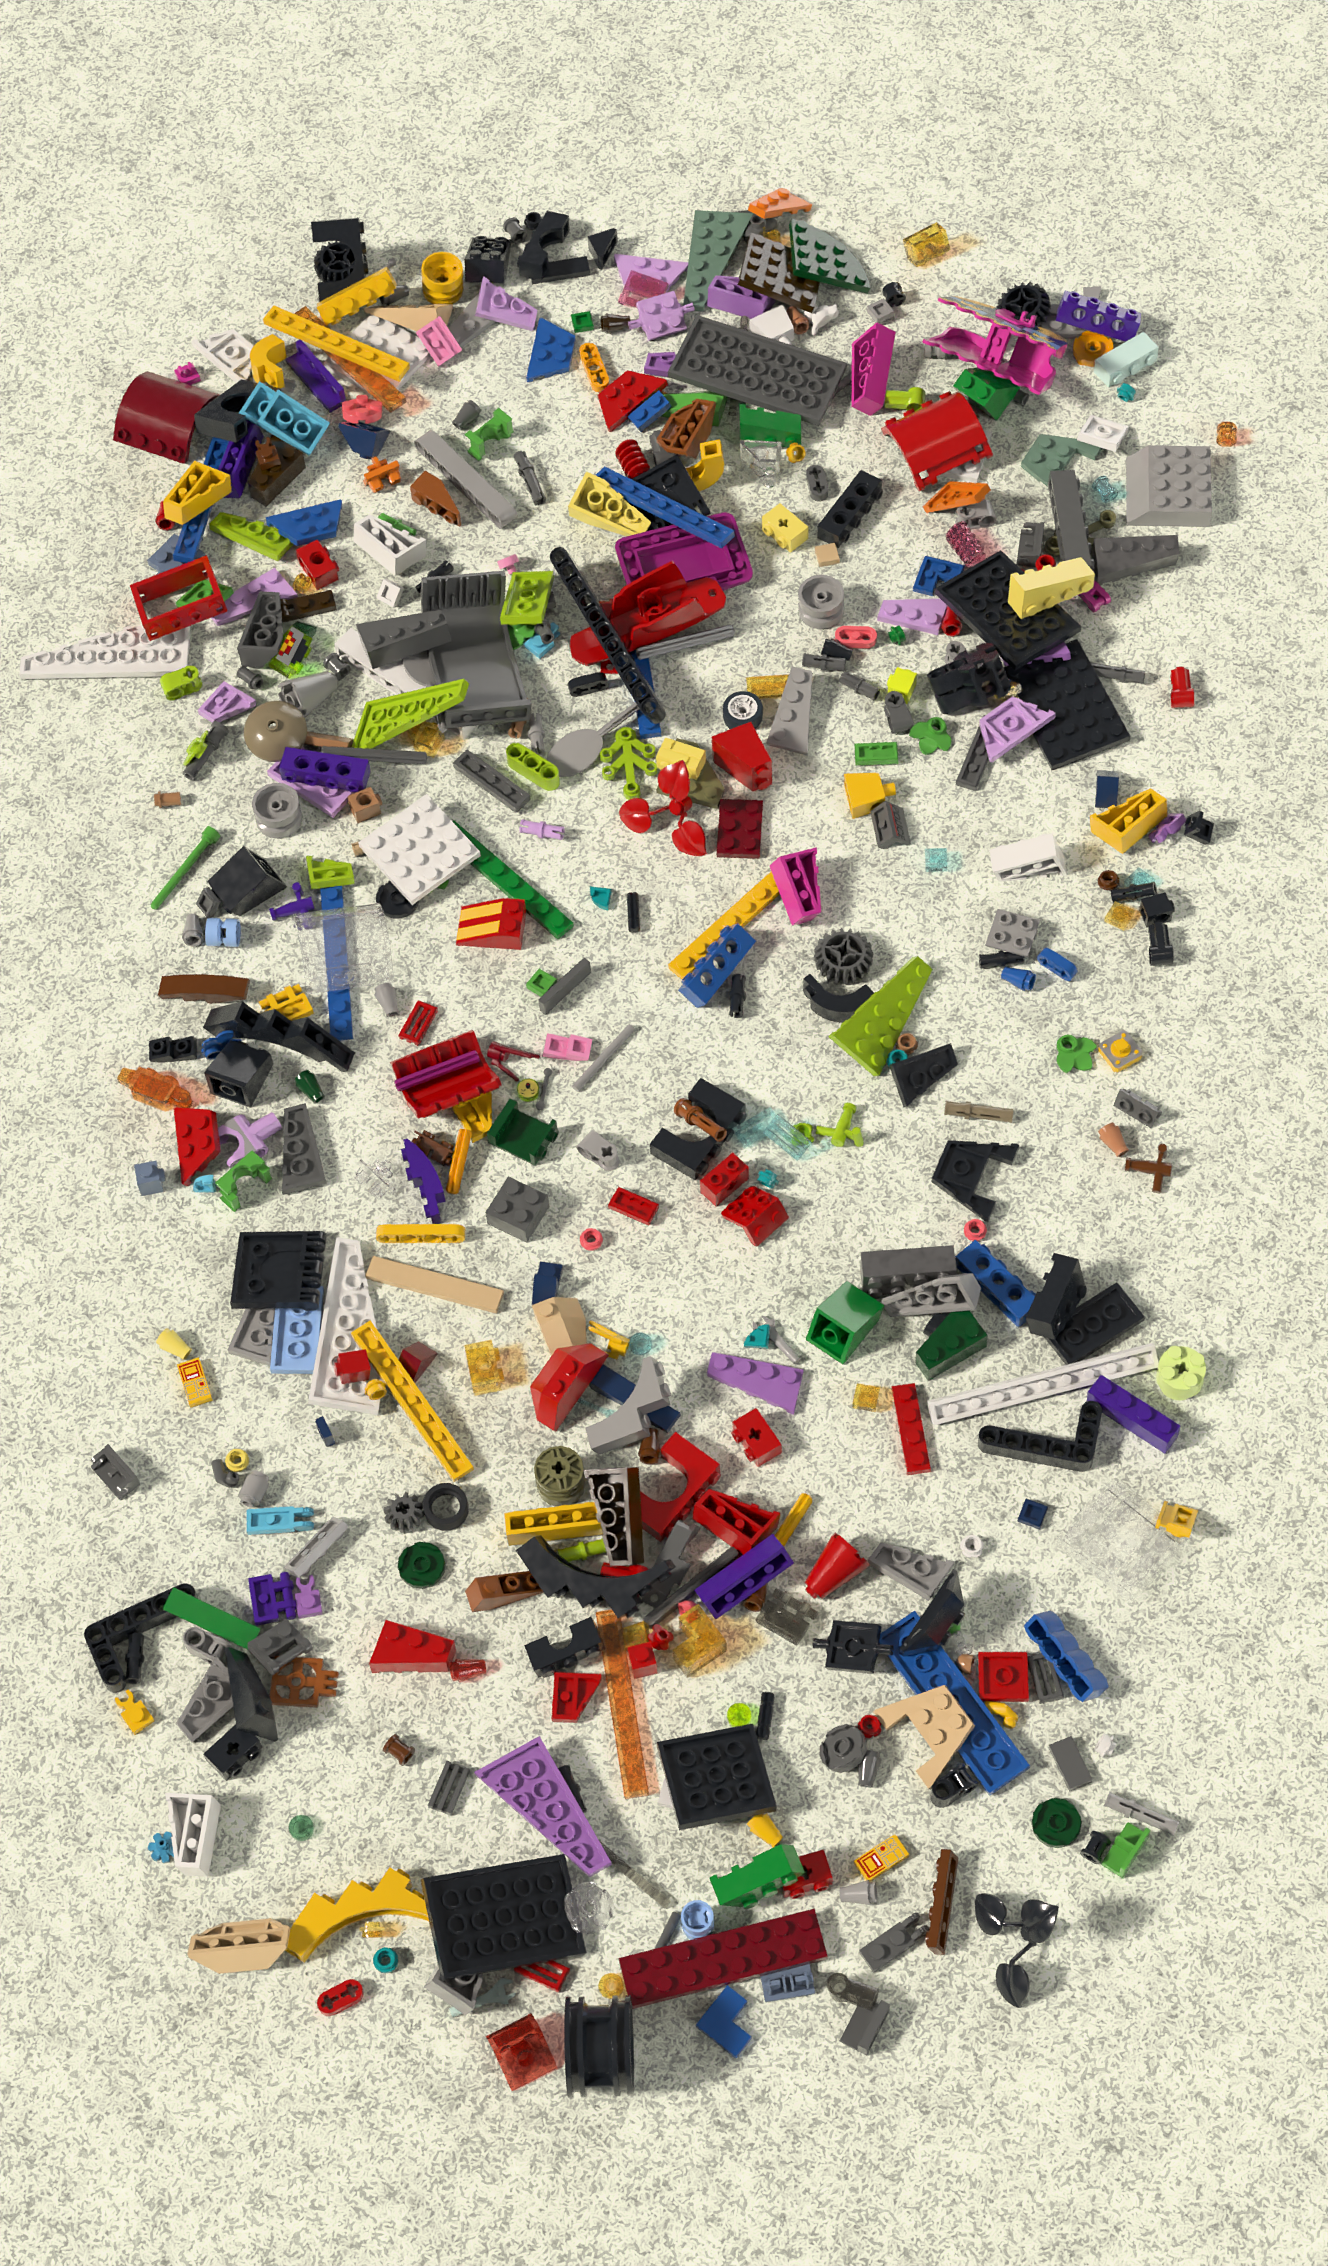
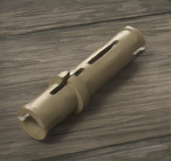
M946 1101L944 1115L960 1116L967 1120L969 1118L1012 1123L1013 1109L975 1105L969 1101H966V1103Z

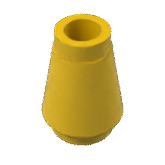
M767 1813L756 1815L747 1823L751 1828L749 1831L772 1847H775L783 1839L780 1831Z

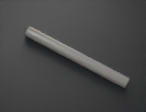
M631 1024L624 1028L572 1085L575 1091L579 1092L635 1031Z

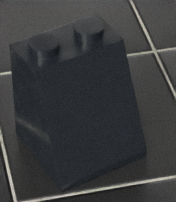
M245 846L234 854L207 881L214 894L223 901L222 907L229 914L234 913L238 916H242L287 888L286 884L265 858Z
M230 1040L204 1072L210 1093L251 1108L273 1066L271 1054L265 1049H255L245 1042Z

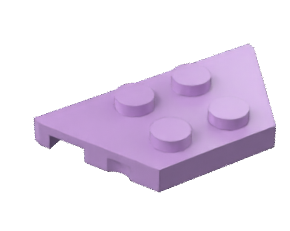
M614 254V261L618 267L625 291L661 295L667 293L670 287L679 280V276L688 270V262Z
M1012 696L979 720V725L989 761L991 763L1049 723L1055 718V713L1051 710L1049 712L1037 708V705L1025 703L1021 699Z

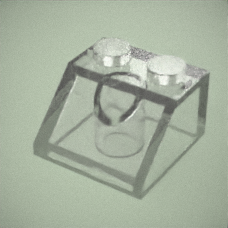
M740 440L741 469L759 486L768 488L780 487L782 442Z

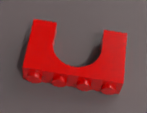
M677 1432L662 1446L661 1458L678 1469L686 1477L688 1483L685 1491L678 1498L668 1502L653 1500L640 1491L642 1529L660 1542L665 1537H669L678 1520L684 1521L689 1516L692 1505L705 1494V1490L710 1484L714 1486L721 1477L720 1464Z

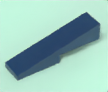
M603 1364L589 1386L593 1391L623 1405L632 1394L636 1384ZM669 1405L647 1413L651 1425L666 1433L671 1430L681 1416L680 1412Z

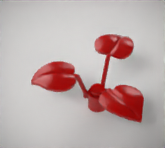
M680 760L664 767L658 774V785L661 791L669 794V798L673 799L669 805L649 811V804L646 800L632 798L621 806L619 816L630 830L635 833H644L652 825L651 815L670 810L674 815H681L678 821L679 828L672 832V840L675 847L688 855L704 856L707 854L705 833L702 827L697 822L691 820L682 824L687 816L686 812L692 807V800L688 796L690 791L688 769L684 760Z

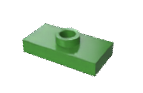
M897 742L854 744L855 766L898 764Z

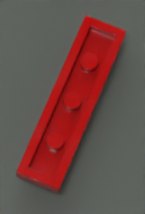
M915 1383L892 1386L891 1390L907 1475L931 1472Z

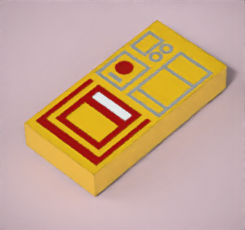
M199 1357L177 1364L190 1408L213 1401Z
M896 1834L855 1859L854 1865L865 1881L869 1880L871 1882L908 1858L909 1853Z

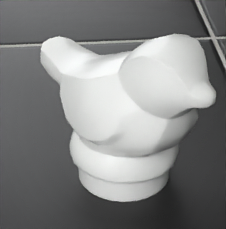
M836 304L833 306L822 305L820 307L815 305L812 313L804 312V316L809 320V323L813 324L812 335L816 336L818 329L825 326L831 319H835L839 314Z

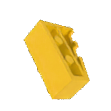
M194 461L163 500L165 518L184 525L231 493L230 475Z
M1151 788L1126 799V802L1116 807L1112 805L1101 814L1097 815L1094 813L1090 815L1091 832L1123 854L1168 816L1167 799Z

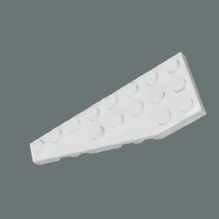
M143 625L131 628V626L124 627L123 631L113 634L107 632L79 640L78 644L71 646L65 644L59 646L60 649L50 652L44 650L21 657L19 675L21 679L163 676L166 673L188 666L191 626L149 641Z
M336 1237L308 1404L378 1415L380 1399L370 1400L369 1396L365 1395V1388L369 1381L379 1379L383 1382L371 1363L369 1362L371 1372L367 1381L341 1385L340 1376L336 1377L334 1371V1363L337 1362L338 1353L361 1350L352 1338L351 1332L370 1320L376 1327L360 1243L357 1240Z

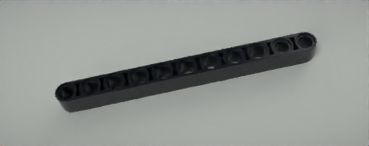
M563 547L554 548L550 553V561L640 711L651 723L658 724L662 722L666 715L665 709L576 562Z

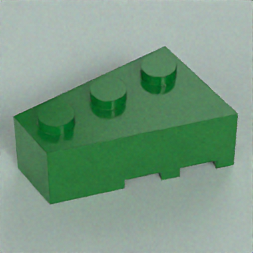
M739 403L740 448L773 449L775 447L789 448L792 443L801 445V415L777 410L775 413L765 412L764 408L761 407L754 410L746 408L745 404Z
M780 1844L752 1857L753 1861L742 1868L738 1864L731 1867L732 1873L723 1877H719L717 1874L709 1877L719 1904L750 1909L758 1905V1900L763 1897L768 1898L777 1894V1889L780 1887L789 1886L797 1882V1877L805 1872L794 1845Z

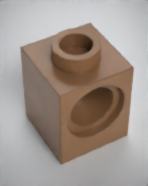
M371 787L347 796L349 808L357 823L381 814L380 806L383 805L378 793L374 794Z

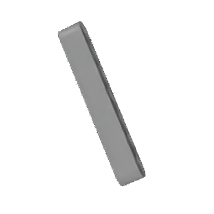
M429 430L414 441L418 452L499 529L518 517L515 508L435 431Z

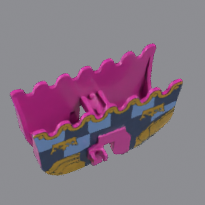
M958 296L938 298L939 302L953 305L957 310L971 313L975 318L989 321L992 325L987 338L962 328L949 327L940 335L923 339V343L939 347L944 353L956 355L962 361L974 363L982 370L992 371L995 376L1009 379L1017 386L1027 387L1037 395L1051 388L1056 375V369L1051 365L1050 358L1053 355L1056 358L1062 359L1068 343L1056 333L1035 325L1037 316L1032 315L1031 320L1026 319L1028 312L1024 311L1020 320L1014 319L1015 314L1004 308L999 309ZM1011 334L1018 336L1009 362L1001 363Z

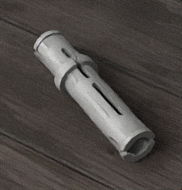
M1109 1791L1104 1804L1105 1807L1125 1814L1124 1817L1128 1819L1132 1817L1174 1836L1180 1821L1139 1805L1132 1798L1128 1800Z

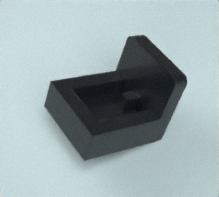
M1199 810L1187 817L1184 835L1206 845L1211 841L1214 823L1204 819V812Z

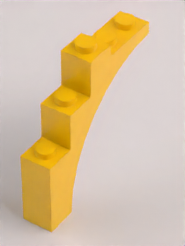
M390 1867L373 1892V1889L368 1884L362 1881L358 1884L351 1880L336 1905H334L335 1901L326 1894L319 1896L314 1892L290 1928L288 1945L285 1951L305 1963L313 1951L333 1933L351 1923L369 1917L402 1915L429 1922L424 1895L414 1889L410 1892L413 1887L409 1879L410 1876L399 1868L395 1871Z

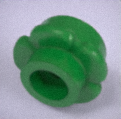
M900 625L890 627L891 631L888 632V635L893 644L897 642L898 645H901V642L906 641L905 634Z

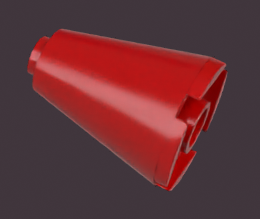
M835 1532L804 1582L807 1585L805 1591L814 1599L817 1597L823 1599L865 1571L870 1564L864 1557H860L857 1553L858 1551Z

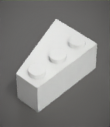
M1053 833L1042 834L1028 840H1020L1010 845H1001L990 850L992 870L998 882L1025 880L1028 875H1040V878H1047V874L1060 873V876H1067L1064 853Z

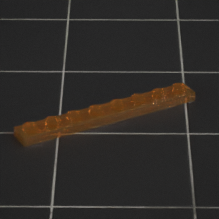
M306 306L294 313L329 328ZM321 349L377 401L382 402V405L390 413L406 403V397L381 374Z

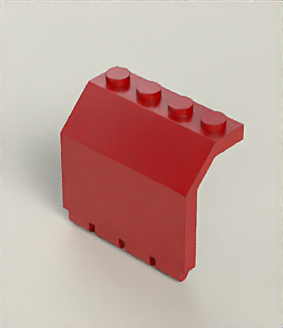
M473 1030L390 1062L397 1080L468 1052L476 1051L478 1053L479 1062L402 1091L409 1108L418 1119L426 1118L438 1113L439 1110H446L458 1105L459 1102H466L480 1096L482 1093H489L502 1086L499 1077L488 1066Z

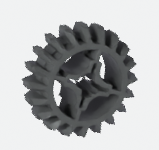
M841 927L839 932L832 929L831 935L825 933L823 939H819L818 945L814 949V961L817 970H820L821 976L827 975L828 982L835 978L836 984L843 980L846 985L849 979L855 983L856 977L863 979L864 973L868 974L870 971V967L873 964L872 945L870 942H867L866 936L860 937L859 931L853 934L851 928L848 932H844Z

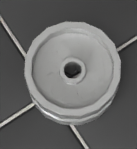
M822 574L814 575L804 580L798 591L800 619L804 624L815 629H827L838 624L844 613V590L841 583L832 576Z
M271 783L263 786L255 793L252 800V808L257 828L262 834L270 838L280 839L288 837L298 830L303 817L298 795L292 787L284 783Z

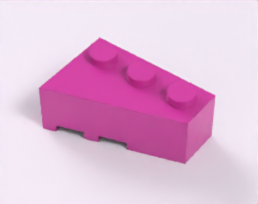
M817 847L779 856L770 865L792 926L809 922L821 913L820 886L817 883V874L819 873L818 866H816Z

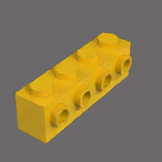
M385 267L317 303L316 308L325 325L330 323L335 325L342 321L341 317L347 314L352 316L358 313L360 307L364 305L369 307L375 304L377 298L381 296L386 298L395 293L394 289H396L397 284L388 267Z
M595 1502L504 1513L508 1545L525 1544L534 1536L540 1535L546 1541L602 1535V1527L596 1517Z

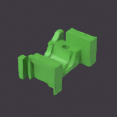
M500 408L493 412L494 417L474 433L469 430L464 434L470 439L471 444L467 452L477 461H480L482 456L485 455V441L489 439H496L498 441L500 439H507L514 432L512 418Z
M250 1151L215 1182L221 1189L219 1192L222 1196L219 1199L235 1212L241 1207L236 1196L238 1191L235 1184L236 1181L243 1176H251L253 1178L258 1176L267 1184L272 1179L269 1171L270 1168L254 1151Z

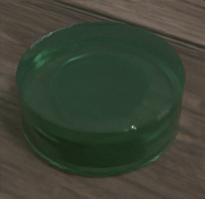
M297 1815L289 1823L290 1835L297 1841L309 1839L314 1832L313 1822L306 1815Z

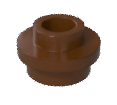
M1106 870L1100 874L1097 883L1101 889L1111 890L1119 886L1120 880L1116 872Z

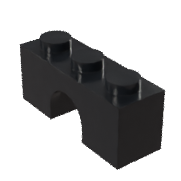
M592 1617L569 1626L572 1640L563 1649L554 1648L547 1636L524 1645L533 1670L538 1677H550L557 1670L564 1667L571 1668L585 1658L597 1657L601 1654V1651L606 1649Z

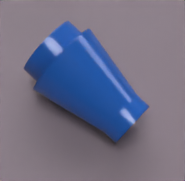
M1004 967L1001 979L1006 980L1022 991H1030L1035 984L1036 975L1031 970Z

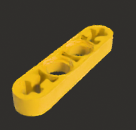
M459 1224L379 1225L376 1229V1240L380 1243H461L465 1240V1227Z

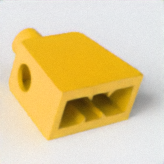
M879 773L844 774V788L852 819L870 814L871 810L885 801V797L896 795L894 782L882 784Z

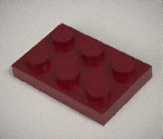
M720 799L717 857L760 859L763 800Z

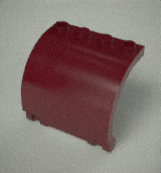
M146 371L138 375L130 383L123 395L115 420L113 441L185 464L188 462L191 440L196 427L194 414L220 395Z

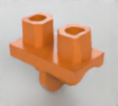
M375 456L372 458L373 464L367 466L369 472L364 474L363 480L365 486L369 485L371 490L376 493L384 489L381 480L386 477L391 485L401 482L400 465L397 460L388 464L386 459L379 461Z

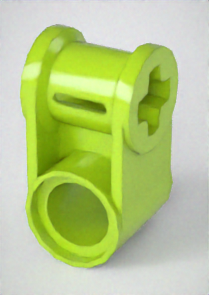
M191 665L166 673L159 680L166 699L170 701L197 692L203 685L198 669Z

